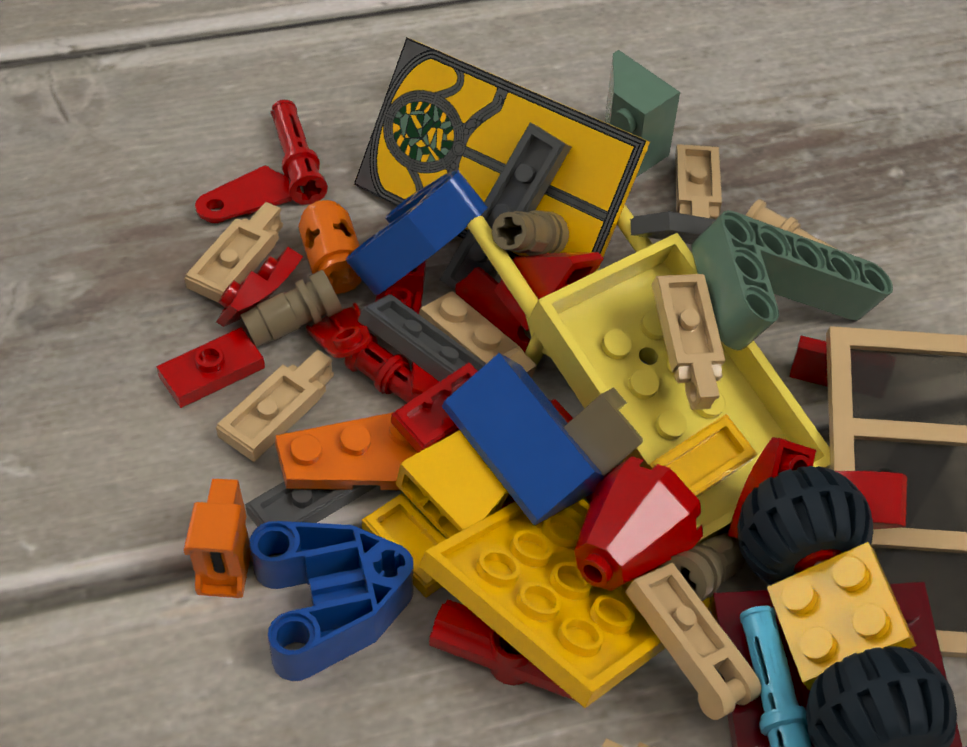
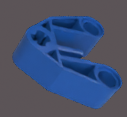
M459 170L444 174L395 207L385 217L389 224L357 247L346 258V262L371 292L377 296L439 251L468 227L467 225L471 220L482 215L488 207Z
M269 521L258 526L250 537L253 570L259 583L271 589H282L306 583L310 587L313 606L280 614L272 621L268 629L272 665L275 672L283 679L302 681L375 643L410 603L413 597V558L410 552L399 544L356 526ZM274 553H282V554H283V555L278 556V557H268V555H271V554H274ZM300 642L305 644V646L297 650L285 649L291 643Z

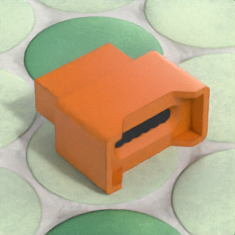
M212 478L207 502H195L193 505L184 545V554L190 555L197 595L230 598L243 597L251 551L245 524L247 516L238 480Z

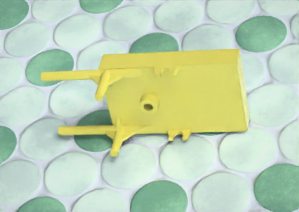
M624 205L617 226L636 253L538 300L507 251L497 246L493 240L492 229L485 218L478 216L471 220L467 225L468 229L526 315L531 340L525 354L536 365H538L544 354L551 357L584 409L599 395L613 387L627 402L619 411L639 433L643 442L624 458L622 462L633 456L643 459L644 461L639 466L646 468L649 463L725 414L729 416L758 455L751 462L697 497L701 504V514L696 519V525L698 527L702 524L703 537L697 544L707 538L729 531L745 482L754 464L772 437L782 438L815 449L816 454L813 466L830 468V447L755 341L742 350H734L721 341L726 361L722 365L723 377L720 381H716L720 396L711 405V409L691 410L685 392V383H676L674 373L671 371L652 289V283L656 276L698 274L693 254L678 233L654 244L649 238L632 236L630 219L634 218L628 207Z

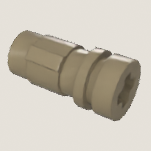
M538 210L530 212L514 211L500 214L495 219L492 226V236L500 248L511 252L526 253L530 256L544 253H560L568 242L569 230L562 216L555 212Z
M323 270L309 275L308 282L304 283L301 279L294 283L295 288L272 296L256 304V307L240 314L256 348L271 340H278L300 329V326L313 321L314 324L322 321L321 316L325 314L329 318L343 311L338 297Z
M727 533L707 538L689 551L672 556L671 560L662 564L660 568L673 562L700 600L703 601L715 593L721 584L733 577L746 561L741 554L739 540L728 536Z

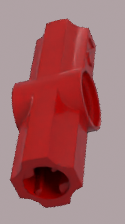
M449 599L444 604L442 603L435 617L429 637V646L490 668L493 676L503 684L514 686L527 682L576 701L522 654L513 655L505 652L503 649L513 646L465 605Z

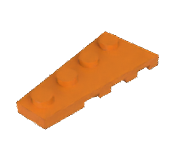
M392 413L275 435V446L286 489L352 490L354 485H379L380 490H400L395 485L400 464L407 458L417 454V451L392 425Z

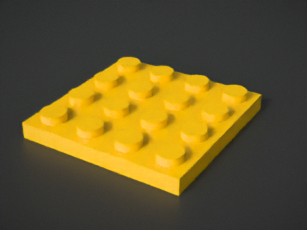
M584 499L535 526L518 504L513 502L425 550L420 568L584 708L588 707L665 649V646L625 593L633 581L613 591H609L589 584L580 574L576 565L574 550L590 506ZM708 597V598H706L705 600H703L702 602H703V604L706 606V608H707V609L709 610V612H710V611H711V605H710V599H711V598Z

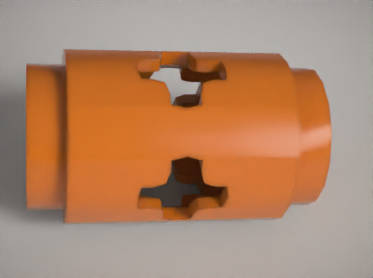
M322 200L310 204L303 211L298 227L311 273L323 270L336 294L353 290L362 280L346 262V258L360 246L348 211L334 201Z

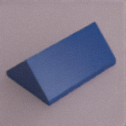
M501 353L492 358L444 400L442 404L445 412L534 526L593 494L597 484L605 477L563 428L567 422L523 367Z

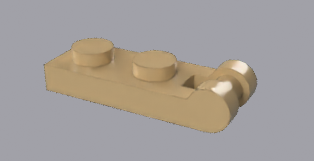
M673 562L635 579L630 584L625 593L697 690L699 706L707 717L712 720H719L733 712L735 703L746 705L760 696L762 686L757 674ZM716 669H718V670L720 671V673H721V674L723 675V677L725 678V681L723 680V678L720 676V674L717 672Z

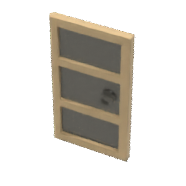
M830 326L826 333L830 469L834 471L903 473L907 476L906 527L874 529L871 547L876 553L889 584L925 582L941 655L943 657L967 658V335Z

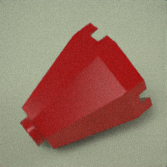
M631 456L608 472L597 484L574 550L577 568L589 584L613 591L659 568L662 564L671 560L672 556L691 550L703 537L702 524L698 527L696 525V519L701 514L700 500L670 467L656 464L650 470L639 466L644 461L643 459Z

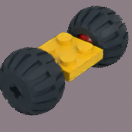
M820 466L798 467L794 471L789 469L778 473V476L774 478L769 477L760 483L759 488H754L747 496L741 508L737 526L739 548L752 571L770 585L767 587L776 614L801 680L810 691L806 707L808 734L814 747H950L954 740L957 722V709L953 691L949 682L932 662L910 649L916 646L876 553L871 547L873 521L866 498L849 479L832 469Z

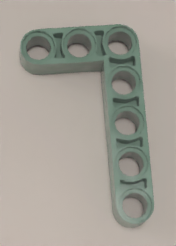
M724 211L691 245L698 274L705 275L720 340L734 350L746 348L778 319L779 310L774 294L858 321L893 291L891 279L877 264L734 211Z

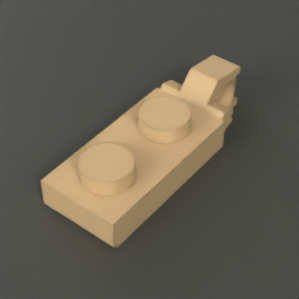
M677 144L675 152L676 212L717 219L722 205L719 147Z
M265 202L250 220L236 218L187 272L185 277L186 288L218 302L232 280L240 284L275 247L279 239L278 232L283 227L280 216L281 208Z
M705 275L656 276L652 283V289L671 371L674 373L676 383H685V392L691 410L711 409V405L720 396L716 381H720L723 377L722 365L726 360Z
M453 291L420 308V316L486 364L498 353H501L520 364L531 378L533 377L537 365L524 353L520 346Z
M317 349L299 367L294 364L286 367L282 364L217 424L218 437L255 462L275 443V435L286 433L326 392L325 385L334 376L332 372V358Z

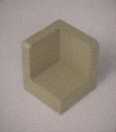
M614 387L599 395L563 427L603 475H606L619 465L624 458L643 442L639 433L619 411L627 402Z

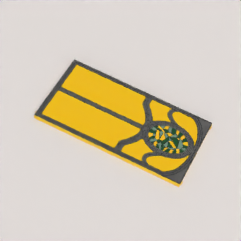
M406 37L354 185L398 206L409 196L444 174L459 170L483 202H485L531 122L572 147L535 210L555 212L562 216L567 223L569 238L564 250L560 253L599 252L604 257L644 156L648 151L650 141ZM466 227L457 236L464 238L468 231V227ZM510 252L509 254L512 260L522 255L529 256L526 253Z

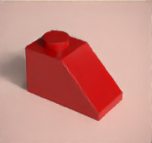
M599 252L522 255L514 258L512 261L539 300L594 273L604 258ZM501 279L494 292L526 331H530L525 313Z

